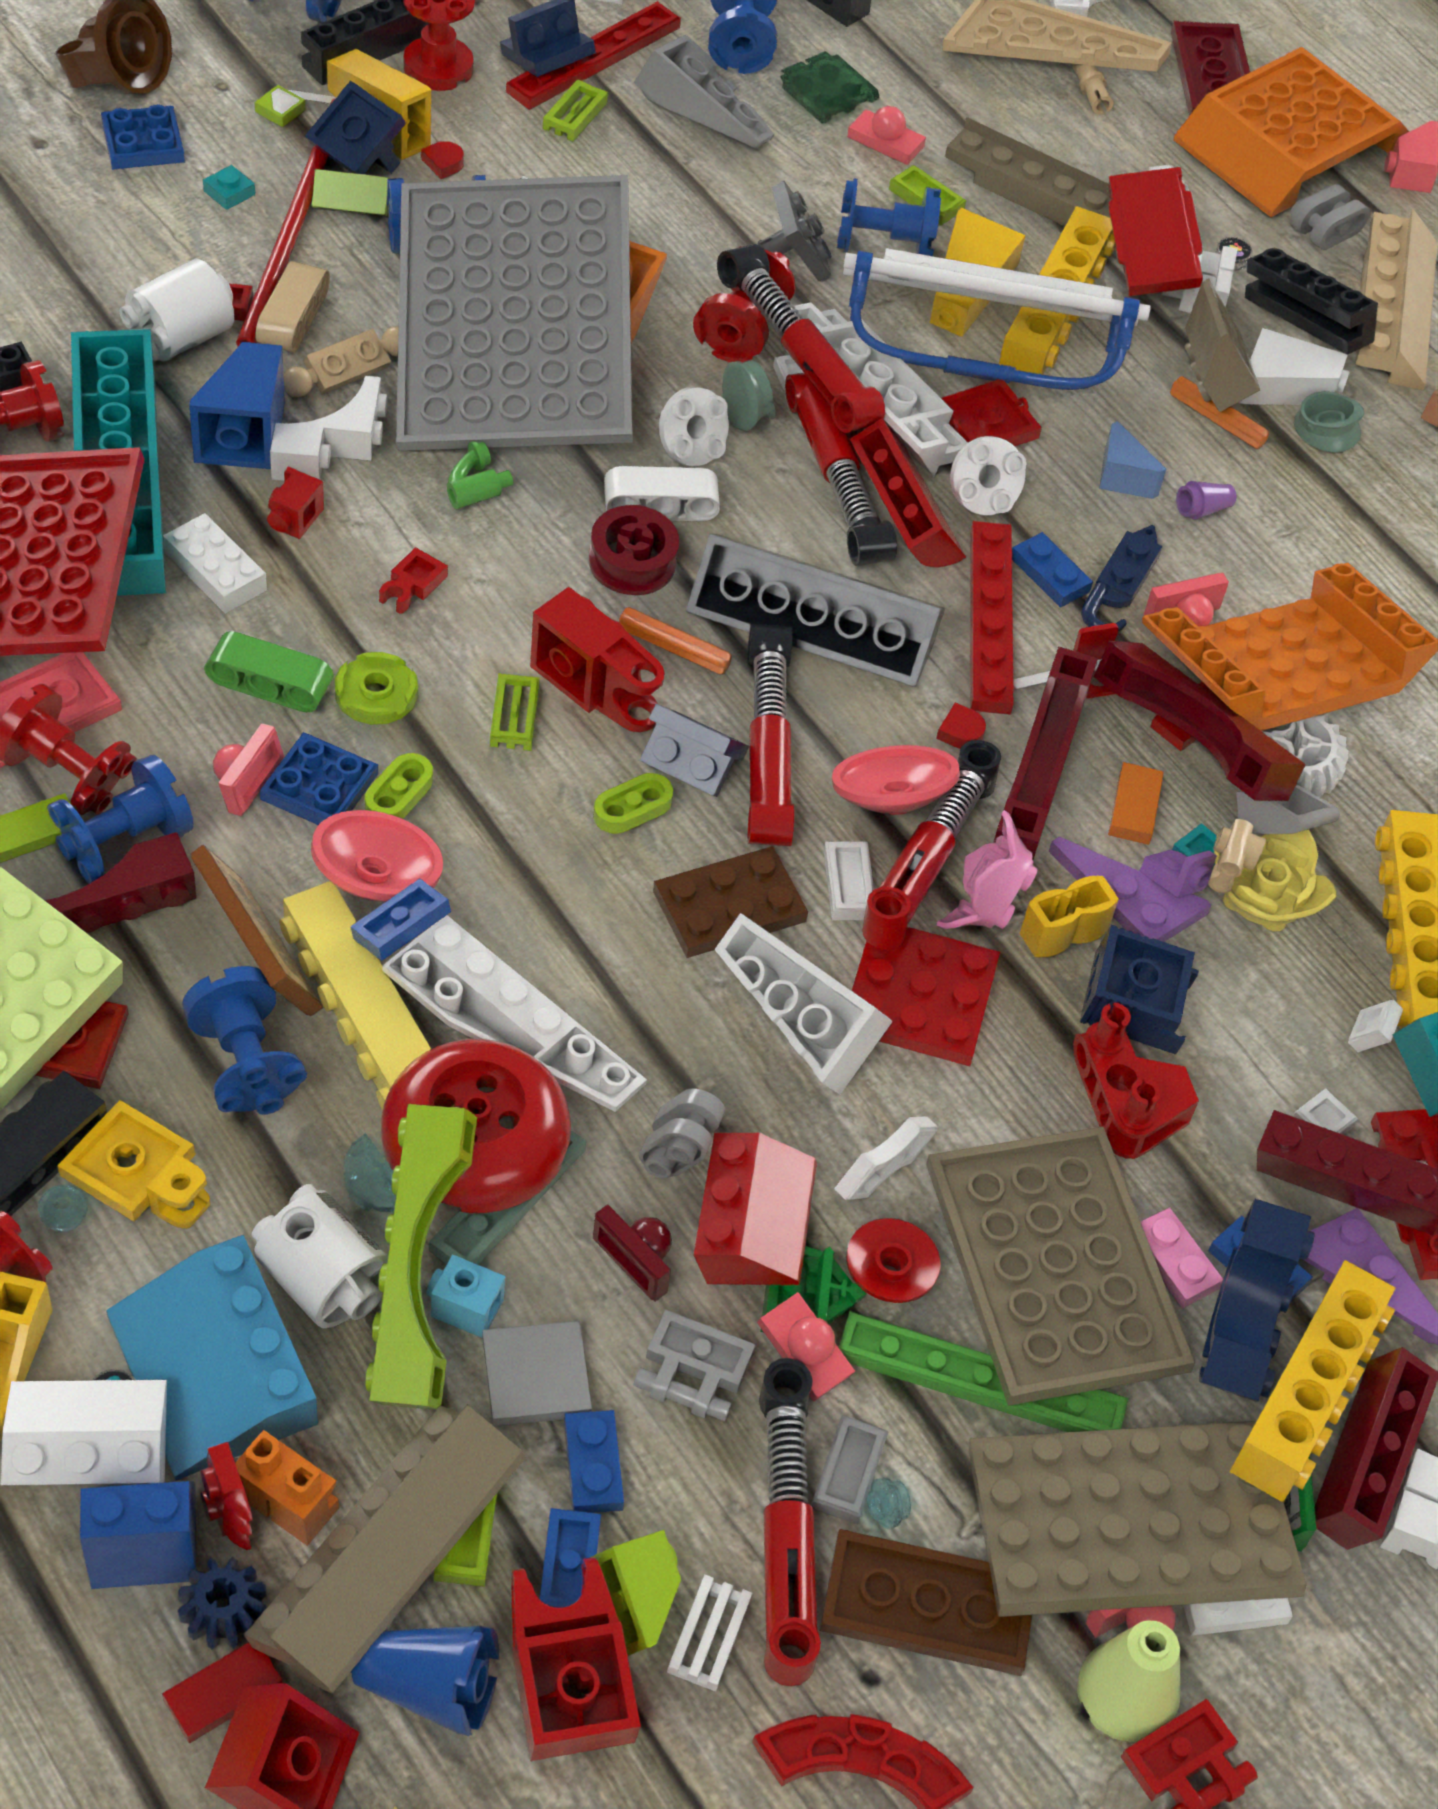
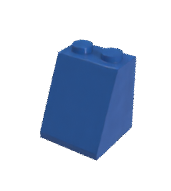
M242 342L192 397L189 409L194 463L271 469L270 449L276 423H282L285 405L282 345Z
M195 1481L81 1488L80 1541L91 1589L189 1582L188 1574L191 1572V1568L197 1570Z

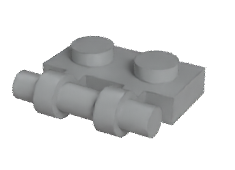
M665 1309L646 1355V1359L662 1364L657 1374L640 1367L633 1386L651 1392L650 1398L664 1403L666 1399L692 1408L691 1414L703 1419L709 1415L726 1421L732 1403L716 1397V1391L718 1387L737 1394L753 1357L756 1344ZM677 1371L703 1380L700 1389L698 1390L675 1381L674 1378Z

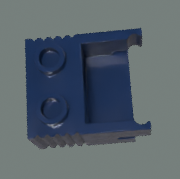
M1111 924L1095 952L1080 1023H1088L1091 1026L1099 1022L1104 1006L1110 1004L1111 1013L1113 1003H1119L1124 1005L1131 1015L1130 1022L1125 1029L1129 1039L1177 1054L1185 1042L1186 1036H1178L1175 1032L1181 1024L1187 990L1190 989L1199 973V970L1192 968L1195 952L1154 938L1149 939L1148 936L1142 937L1141 934H1134L1130 930L1126 932L1124 928L1118 929L1117 926Z

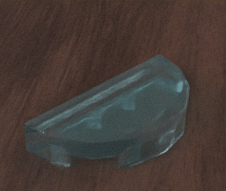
M365 1133L351 1144L344 1158L343 1175L345 1187L350 1198L362 1209L370 1211L371 1208L379 1212H392L394 1214L396 1195L393 1194L391 1185L393 1171Z

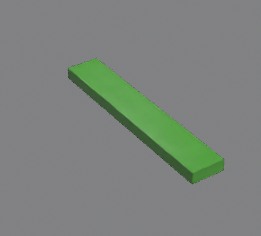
M851 1311L849 1312L838 1347L850 1364L1065 1432L1121 1429L1129 1399L1098 1389L1008 1406L991 1355Z

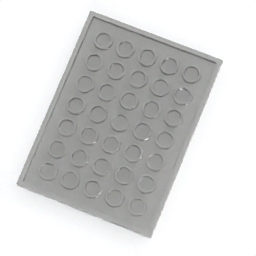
M628 175L402 183L396 424L398 451L468 448V444L473 441L477 443L484 442L488 448L633 443Z

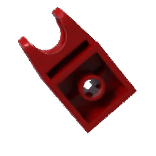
M569 586L533 611L531 668L588 713L596 709L632 732H646L655 727L656 722L649 718L637 720L632 718L628 712L633 708L641 707L650 714L652 713L655 704L658 703L651 694L663 686L665 675L663 666L618 621L610 619L597 609L590 599L582 597ZM641 670L652 672L655 675V679L649 682H642Z
M595 1557L583 1559L581 1597L572 1605L563 1608L548 1606L537 1597L533 1585L527 1578L525 1569L512 1571L513 1661L530 1761L635 1743L641 1728L622 1623L618 1620L602 1569ZM569 1684H576L579 1692H587L588 1694H584L582 1699H575L567 1695L566 1692Z

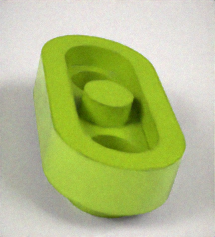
M406 753L395 758L367 789L365 793V810L382 812L404 819L432 787L433 766L425 756L417 753ZM408 779H415V780H417V781L409 782V781H407V780H408Z
M645 773L599 794L595 800L594 822L601 830L612 834L631 830L665 814L670 809L673 798V786L666 777L660 774ZM646 799H654V801L650 802Z

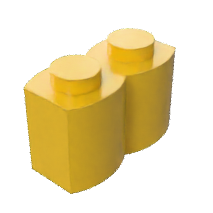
M1088 876L1078 879L1066 890L1054 889L1045 891L1035 896L1029 902L1020 930V936L1034 957L1040 958L1057 955L1065 951L1071 943L1082 944L1095 941L1108 931L1119 898L1104 876Z

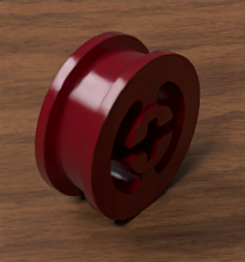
M623 505L612 508L599 516L592 527L591 547L588 556L590 570L602 585L617 593L646 595L656 592L665 587L675 573L676 556L679 549V534L669 518L652 508L640 505ZM617 542L616 552H613L609 546ZM652 548L658 552V555L651 558Z

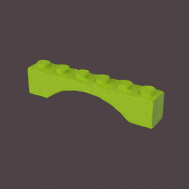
M408 1104L407 1117H403L399 1123L398 1142L402 1147L400 1166H395L391 1183L392 1192L396 1195L394 1214L388 1216L385 1226V1239L390 1244L388 1262L382 1264L379 1273V1290L383 1293L381 1312L376 1313L372 1325L373 1341L377 1342L375 1361L370 1362L368 1365L365 1380L366 1390L370 1392L369 1401L381 1405L437 1410L442 1403L447 1360L435 1342L425 1316L421 1293V1259L427 1232L438 1206L452 1185L472 1163L477 1117L465 1108Z

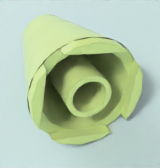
M1152 1620L1140 1622L1099 1645L1086 1657L1078 1674L1077 1694L1080 1703L1082 1701L1090 1715L1089 1720L1098 1730L1113 1739L1135 1743L1175 1718L1181 1697L1180 1645L1177 1636L1167 1625Z

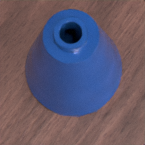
M484 1626L386 1630L375 1640L350 1673H352V1680L355 1685L457 1734L471 1736V1729L479 1730L483 1725L495 1691L497 1677L489 1676L488 1673L489 1658L499 1660L498 1635L494 1628Z

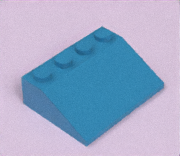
M244 1235L197 1251L106 1310L133 1379L167 1380L165 1457L175 1481L206 1469L207 1448L228 1442L233 1458L242 1455L263 1430L280 1440L318 1425L317 1398Z

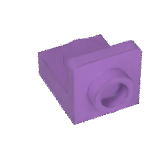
M1166 850L1146 856L1140 872L1178 898L1202 891L1209 884L1212 873L1211 869L1217 855L1211 851H1205L1186 857L1178 851Z

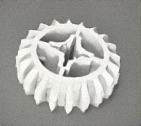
M1328 714L1317 715L1262 731L1306 764L1297 782V785L1320 798L1324 793L1330 794L1338 781L1342 779L1346 770L1345 766L1349 750L1346 749L1347 738L1339 735V725L1328 724Z

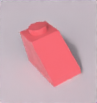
M1431 120L1398 137L1394 151H1388L1384 165V171L1389 172L1390 187L1431 193L1438 174V121Z

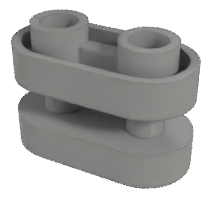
M1333 184L1324 187L1321 191L1307 198L1298 200L1291 209L1290 224L1302 234L1311 232L1310 240L1320 249L1327 250L1360 232L1367 223L1371 211L1370 208L1357 199L1349 202L1351 198L1350 193L1339 184Z
M687 1089L662 1105L652 1124L654 1132L646 1137L639 1152V1159L646 1171L658 1178L674 1177L704 1160L712 1143L711 1133L718 1129L725 1113L724 1104L707 1091Z

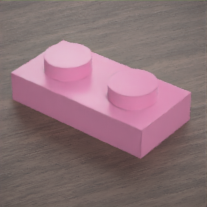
M1170 1207L1141 1221L1164 1284L1181 1308L1220 1289L1223 1278Z

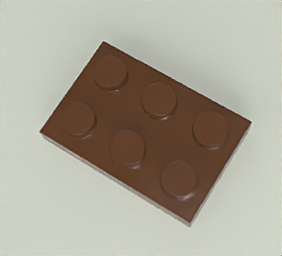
M773 846L654 881L653 893L686 958L715 950L740 913L768 933L807 922L808 910Z

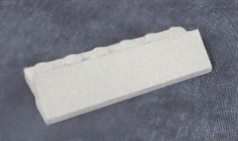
M812 302L795 305V309L799 311L803 319H810L861 383L865 387H874L880 392L885 403L884 421L903 443L907 451L933 477H935L939 466L954 462L956 455L968 442L949 424L953 410L902 359L883 354L868 346L857 335L852 321L847 322L835 309L820 312ZM862 320V323H863V325H864L866 331H867L872 337H874L875 339H877L878 341H880V342L886 344V343Z

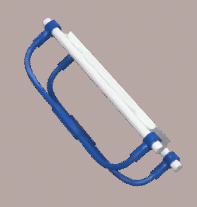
M887 248L884 259L875 258L873 253L858 251V254L846 252L843 275L853 277L849 307H851L850 321H852L860 339L878 352L902 359L905 363L943 369L944 373L992 381L999 379L1004 380L1007 384L1018 382L1061 390L1089 388L1107 381L1116 374L1125 359L1127 350L1130 349L1134 326H1137L1138 319L1147 321L1150 313V305L1140 304L1139 299L1124 297L1123 301L1112 299L1113 288ZM874 280L1110 321L1108 341L1105 349L1108 352L1103 367L1095 375L1084 378H1066L1015 370V367L950 355L945 358L895 348L872 337L862 323L861 309H863L868 281Z

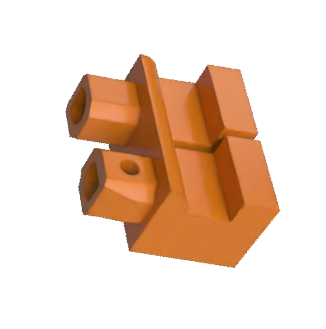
M265 1430L257 1436L235 1462L249 1505L266 1517L271 1514V1521L306 1546L310 1544L340 1508L339 1499L331 1494L335 1488L336 1480Z

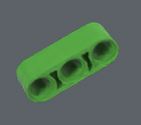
M233 631L225 632L221 636L204 666L205 673L209 679L222 687L306 713L317 709L334 677L331 667L317 657Z

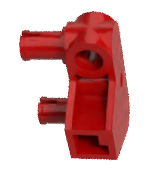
M1113 1003L1111 1013V1006L1107 1004L1102 1009L1099 1022L1092 1024L1085 1033L1076 1034L1073 1043L1074 1057L1100 1127H1104L1113 1153L1125 1159H1135L1143 1156L1189 1125L1199 1099L1185 1066L1136 1057L1125 1031L1126 1026L1130 1022V1012L1124 1005Z

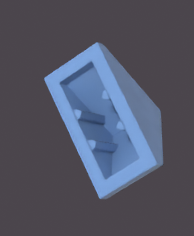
M1118 421L1112 423L1104 450L1099 489L1151 499L1157 497L1166 468Z

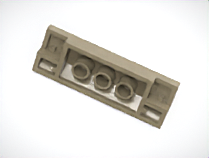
M966 117L962 131L947 145L945 158L975 171L974 184L1058 224L1066 226L1076 206L1110 217L1108 208L1109 201H1111L1109 183Z
M468 1404L461 1412L439 1406L244 1634L252 1648L287 1663L297 1678L333 1694L365 1655L370 1646L383 1633L526 1458L524 1452Z

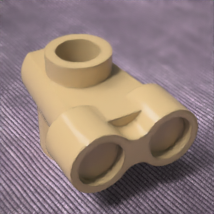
M1235 819L1230 829L1223 826L1216 839L1213 850L1219 852L1220 856L1217 864L1213 867L1209 879L1210 888L1216 892L1227 893L1231 891L1234 878L1241 875L1243 867L1252 871L1261 856L1266 839L1252 834L1254 826L1246 820Z

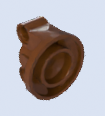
M105 0L99 8L97 15L88 19L83 24L78 39L59 47L55 55L73 88L111 83L124 93L147 94L157 89L168 74L172 59V39L166 17L154 0Z

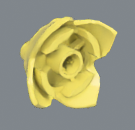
M1308 829L1294 834H1264L1262 838L1266 839L1265 845L1255 868L1251 871L1243 867L1241 875L1234 878L1231 891L1223 896V902L1230 910L1236 911L1251 922L1263 925L1270 931H1281L1285 928L1286 924L1294 922L1298 918L1316 914L1329 906L1336 898V890L1334 884L1326 876L1315 874L1318 859L1317 845ZM1214 851V854L1217 855L1215 859V864H1217L1220 853Z

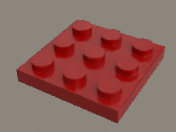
M907 927L905 939L897 947L882 949L866 941L852 992L893 1021L879 1042L970 1067L1000 952Z

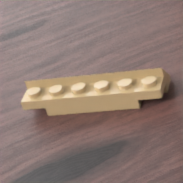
M1412 209L1409 219L1398 217L1394 214L1373 213L1370 222L1368 246L1363 260L1360 292L1378 303L1374 343L1356 351L1355 365L1388 371L1387 383L1424 390L1426 385L1438 242L1414 209Z

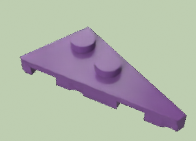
M1058 837L1051 842L1049 852L1076 880L1088 876H1104L1119 898L1113 918L1126 931L1130 930L1134 934H1141L1142 937L1148 936L1149 939L1154 938L1165 942L1209 913L1211 904L1201 897L1189 894L1177 898L1136 869L1062 837Z
M1358 1208L1311 1230V1232L1315 1233L1310 1254L1307 1260L1304 1261L1323 1271L1322 1279L1332 1284L1341 1265L1346 1260L1396 1287L1387 1304L1396 1309L1394 1315L1414 1326L1413 1334L1428 1343L1438 1345L1437 1311Z

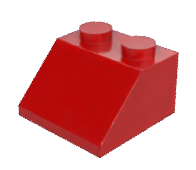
M286 1683L244 1686L205 1788L237 1809H332L360 1732Z

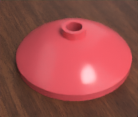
M914 745L888 746L867 750L843 760L833 770L832 784L834 790L842 798L854 805L875 812L902 815L920 809L947 794L958 782L960 769L956 758L939 749Z
M353 810L334 814L317 826L311 842L312 858L323 875L341 890L369 901L385 903L419 878L434 888L439 882L443 870L441 851L427 833L404 819L382 812Z

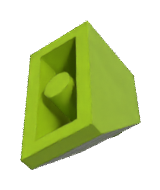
M664 1530L613 1546L591 1556L595 1557L600 1564L618 1620L622 1623L628 1656L657 1644L681 1581L677 1568V1555L672 1545L668 1542Z

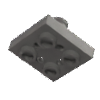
M785 181L772 187L783 229L764 240L758 241V245L772 253L780 252L784 254L794 249L818 281L829 277L831 271L827 260L831 258V253L827 244L820 236L825 233L821 221L815 213L809 215L806 202L799 191L793 193Z

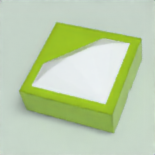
M279 85L255 101V112L281 127L287 125L306 110L305 99Z

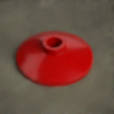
M883 1218L864 1224L852 1235L846 1252L847 1267L856 1284L869 1295L891 1303L911 1302L926 1295L935 1285L941 1268L940 1255L933 1240L916 1225L900 1219ZM886 1265L892 1266V1267H894L897 1271L889 1270V1269L885 1268L884 1266H886Z

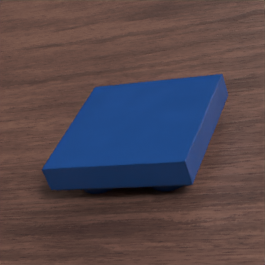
M152 105L148 108L129 110L117 108L112 111L101 112L102 126L112 170L185 163L184 149L174 106Z
M303 732L261 788L260 800L319 825L323 820L334 814L354 809L378 775V764Z

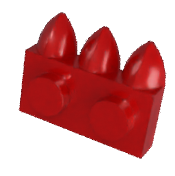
M225 1442L207 1448V1468L201 1470V1479L205 1491L200 1493L206 1517L209 1522L218 1521L223 1537L227 1536L240 1548L251 1550L249 1536L252 1535L249 1521L253 1520L252 1513L229 1444Z

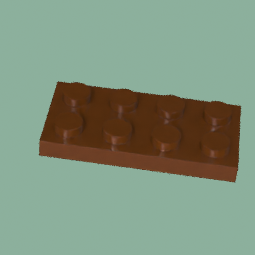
M839 1529L819 1631L1022 1676L1026 1665L1032 1615L998 1616L989 1562Z

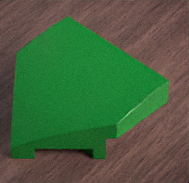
M805 1246L800 1285H766L762 1316L799 1292L814 1315L830 1324L861 1301L867 1293L856 1283L853 1284L833 1258L835 1252L830 1246L824 1252Z

